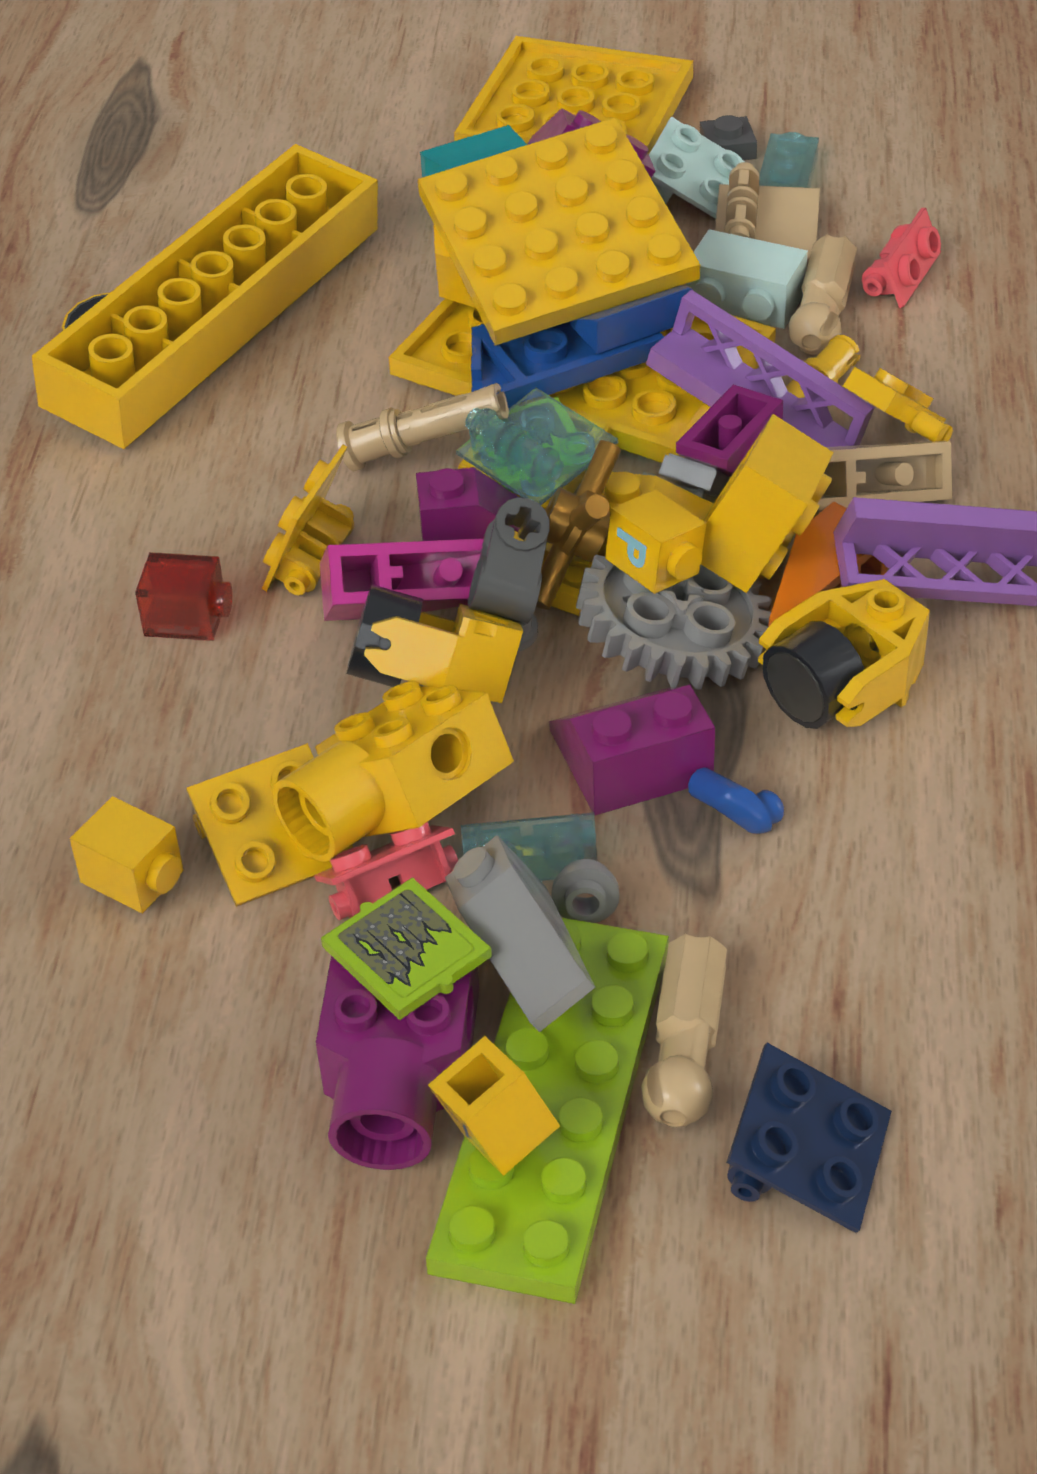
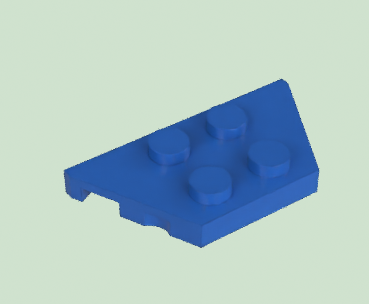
M570 322L496 346L485 325L481 324L472 327L471 392L498 383L501 386V392H504L509 409L513 406L542 399L550 394L582 383L592 382L597 378L647 362L650 348L664 338L661 333H657L597 354L570 326Z

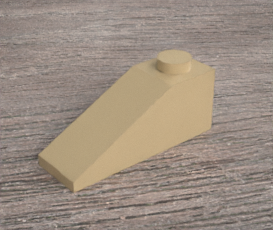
M951 441L826 447L834 452L824 474L832 478V481L819 500L818 504L820 506L817 511L824 510L832 502L847 508L853 497L910 502L952 499Z

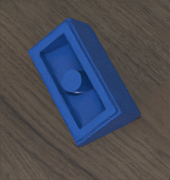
M677 286L570 321V326L597 354L673 328L682 297L692 288L689 286Z

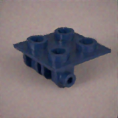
M767 1042L763 1046L726 1162L730 1164L727 1178L732 1184V1194L743 1201L753 1202L759 1199L760 1194L774 1188L857 1233L861 1228L892 1111Z

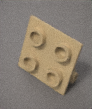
M748 162L737 164L729 174V185L719 184L715 231L808 250L807 262H809L813 244L817 241L820 188L759 186L760 176L754 166Z

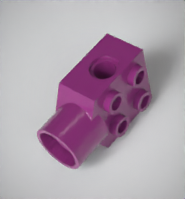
M331 956L316 1037V1048L324 1095L334 1099L328 1138L331 1146L342 1157L368 1168L396 1170L416 1165L428 1156L432 1146L436 1112L445 1109L428 1084L472 1047L479 996L478 967L453 983V991L451 993L443 994L440 992L399 1020Z

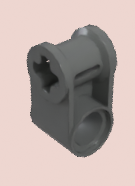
M522 497L508 500L499 508L495 519L488 525L469 591L468 607L470 609L526 624L530 622L541 588V568L549 533L548 515L538 502ZM509 525H514L519 528L518 536L519 538L523 539V541H519L514 538V528L510 527Z

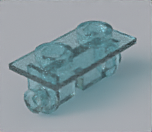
M594 812L461 825L463 855L473 848L483 847L498 835L540 881L554 880L562 869L573 861L580 859L597 861Z

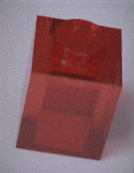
M149 552L135 591L144 636L214 641L221 617H229L232 607V586L230 582L223 581L219 557Z

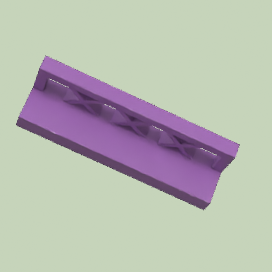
M690 290L682 297L673 330L650 348L646 362L647 366L710 407L733 384L783 400V420L824 447L860 445L875 408L693 290ZM694 315L709 325L714 336L713 340H708L691 329ZM743 346L751 351L759 368L753 369L745 364L736 347ZM788 375L799 382L805 397L798 398L788 392L781 376ZM834 405L853 417L849 430L833 421L827 406Z
M853 497L833 532L842 587L885 579L912 598L1037 606V583L1022 572L1026 566L1037 567V511ZM856 554L873 555L889 570L884 575L861 574L858 571ZM914 558L930 559L947 574L942 579L926 578L909 563ZM971 562L986 563L1003 578L998 583L983 582L966 567Z

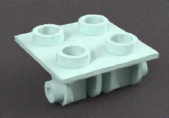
M670 117L649 154L656 170L651 179L665 204L674 193L715 219L719 184L729 185L731 170L737 164L745 162L735 152L725 150L701 135L694 127L683 124L673 117Z

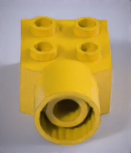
M410 681L394 686L386 691L382 696L384 702L369 712L357 713L341 720L334 727L335 734L315 746L318 754L316 757L276 782L273 787L274 807L288 835L307 855L318 861L326 862L363 837L421 827L506 768L514 760L488 694L485 692L458 690L454 685L440 688L419 686L418 682Z

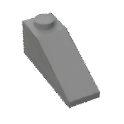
M498 835L483 847L469 850L458 860L453 871L445 877L457 909L469 928L491 947L492 957L489 958L529 1022L541 1032L592 991L595 985L547 887Z

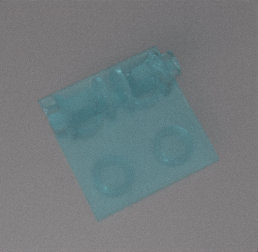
M535 388L509 408L507 419H499L497 413L491 408H474L471 410L465 421V425L469 429L470 440L456 450V454L522 498H529L542 505L554 495L559 487L563 488L588 468L600 440L609 441L616 445L618 438L538 388Z

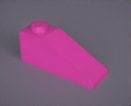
M483 539L328 545L320 561L324 621L360 619L372 584L422 598V612L459 607L460 604L468 606L469 591L475 568L480 558Z

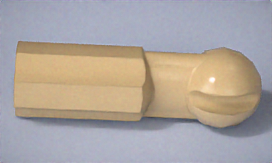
M826 234L813 244L801 287L803 292L801 305L790 318L788 325L791 341L798 345L805 354L818 355L834 336L841 335L839 314L846 306L856 266L854 259L857 247L846 236L838 238Z
M684 934L668 943L656 1018V1041L660 1044L658 1063L648 1069L641 1090L644 1107L654 1120L672 1128L685 1127L702 1118L707 1113L714 1096L711 1077L705 1070L707 1051L716 1045L726 971L727 948L711 936L694 937Z

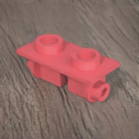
M926 207L919 210L910 224L899 225L893 230L890 240L880 253L881 259L875 260L864 271L862 284L864 291L868 295L875 297L894 294L899 308L904 307L941 253L940 235L938 230L932 226Z
M428 822L419 828L391 832V843L369 851L367 844L346 849L330 860L332 868L314 876L318 882L336 886L337 893L329 896V903L335 917L339 921L347 917L351 918L360 912V905L362 903H374L391 892L392 888L388 879L398 876L400 884L413 877L426 890L445 883V877L453 871L459 859L453 847L447 845L442 848L440 840L455 833L453 828L436 825L429 826Z

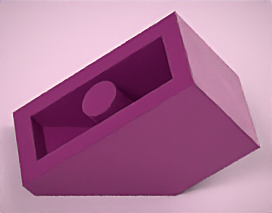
M733 384L676 442V453L686 459L716 468L731 477L771 416L774 414L783 420V400Z
M474 467L461 469L444 468L437 471L416 473L422 541L484 539L486 529L495 519L499 508L508 500L519 496ZM509 525L510 527L514 528V531L518 532V527L514 525Z

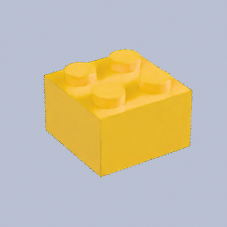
M773 414L714 501L704 519L706 529L701 565L745 593L749 591L759 575L769 580L785 558L789 550L786 547L794 535L800 536L816 514L820 506L818 502L832 481V478L824 474L834 452Z

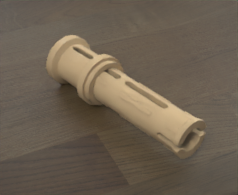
M494 383L479 390L434 402L414 410L402 412L391 407L382 410L380 416L375 419L355 425L351 421L338 424L336 429L338 448L340 449L342 444L348 447L343 461L354 472L363 469L366 462L388 455H392L396 459L404 457L412 450L414 445L468 430L485 423L488 424L507 419L509 415L508 403L504 392H501V386L498 383Z

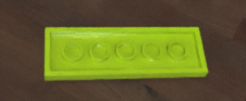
M562 918L595 988L541 1032L529 1022L510 992L494 1044L526 1074L560 1127L504 1176L464 1136L426 1255V1266L428 1275L576 1304L664 972L669 936Z

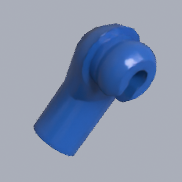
M708 768L696 770L689 780L688 790L691 796L716 809L751 834H762L771 831L772 824L778 823L784 816L783 803L778 795L772 791L762 790L755 794Z

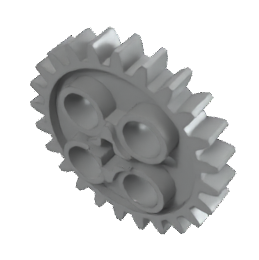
M595 555L591 568L586 567L584 570L576 608L581 610L578 621L579 625L590 627L587 640L592 643L605 642L602 653L604 658L618 655L623 656L625 659L622 670L625 672L640 666L645 668L646 681L651 682L660 673L667 675L671 687H677L680 677L688 678L696 689H702L705 677H709L721 687L725 686L728 674L741 680L745 676L747 667L756 669L759 666L758 657L766 650L759 644V638L768 628L771 614L768 610L772 600L768 596L758 595L762 585L760 581L756 580L749 591L745 593L701 564L699 574L654 594L606 560L605 556Z

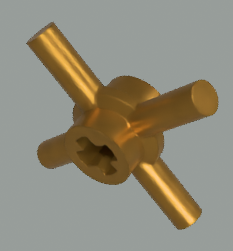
M600 440L576 494L559 487L545 509L549 518L547 542L553 545L541 569L542 582L536 604L538 608L550 610L574 555L591 562L608 535L610 506L608 500L602 496V493L621 453V449L614 443Z

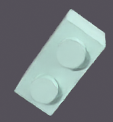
M709 229L694 251L700 263V279L686 283V286L691 287L693 291L731 315L785 329L802 300L803 292L801 287L807 269L808 250Z

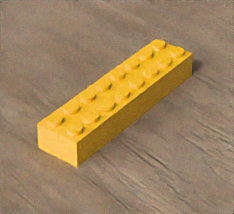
M294 144L32 355L38 407L125 449L378 230V180Z

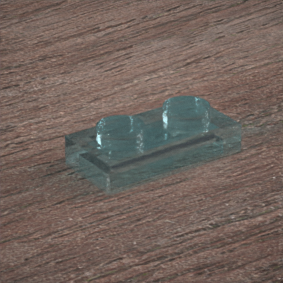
M796 132L771 133L759 175V186L810 188L818 157L819 137H807Z

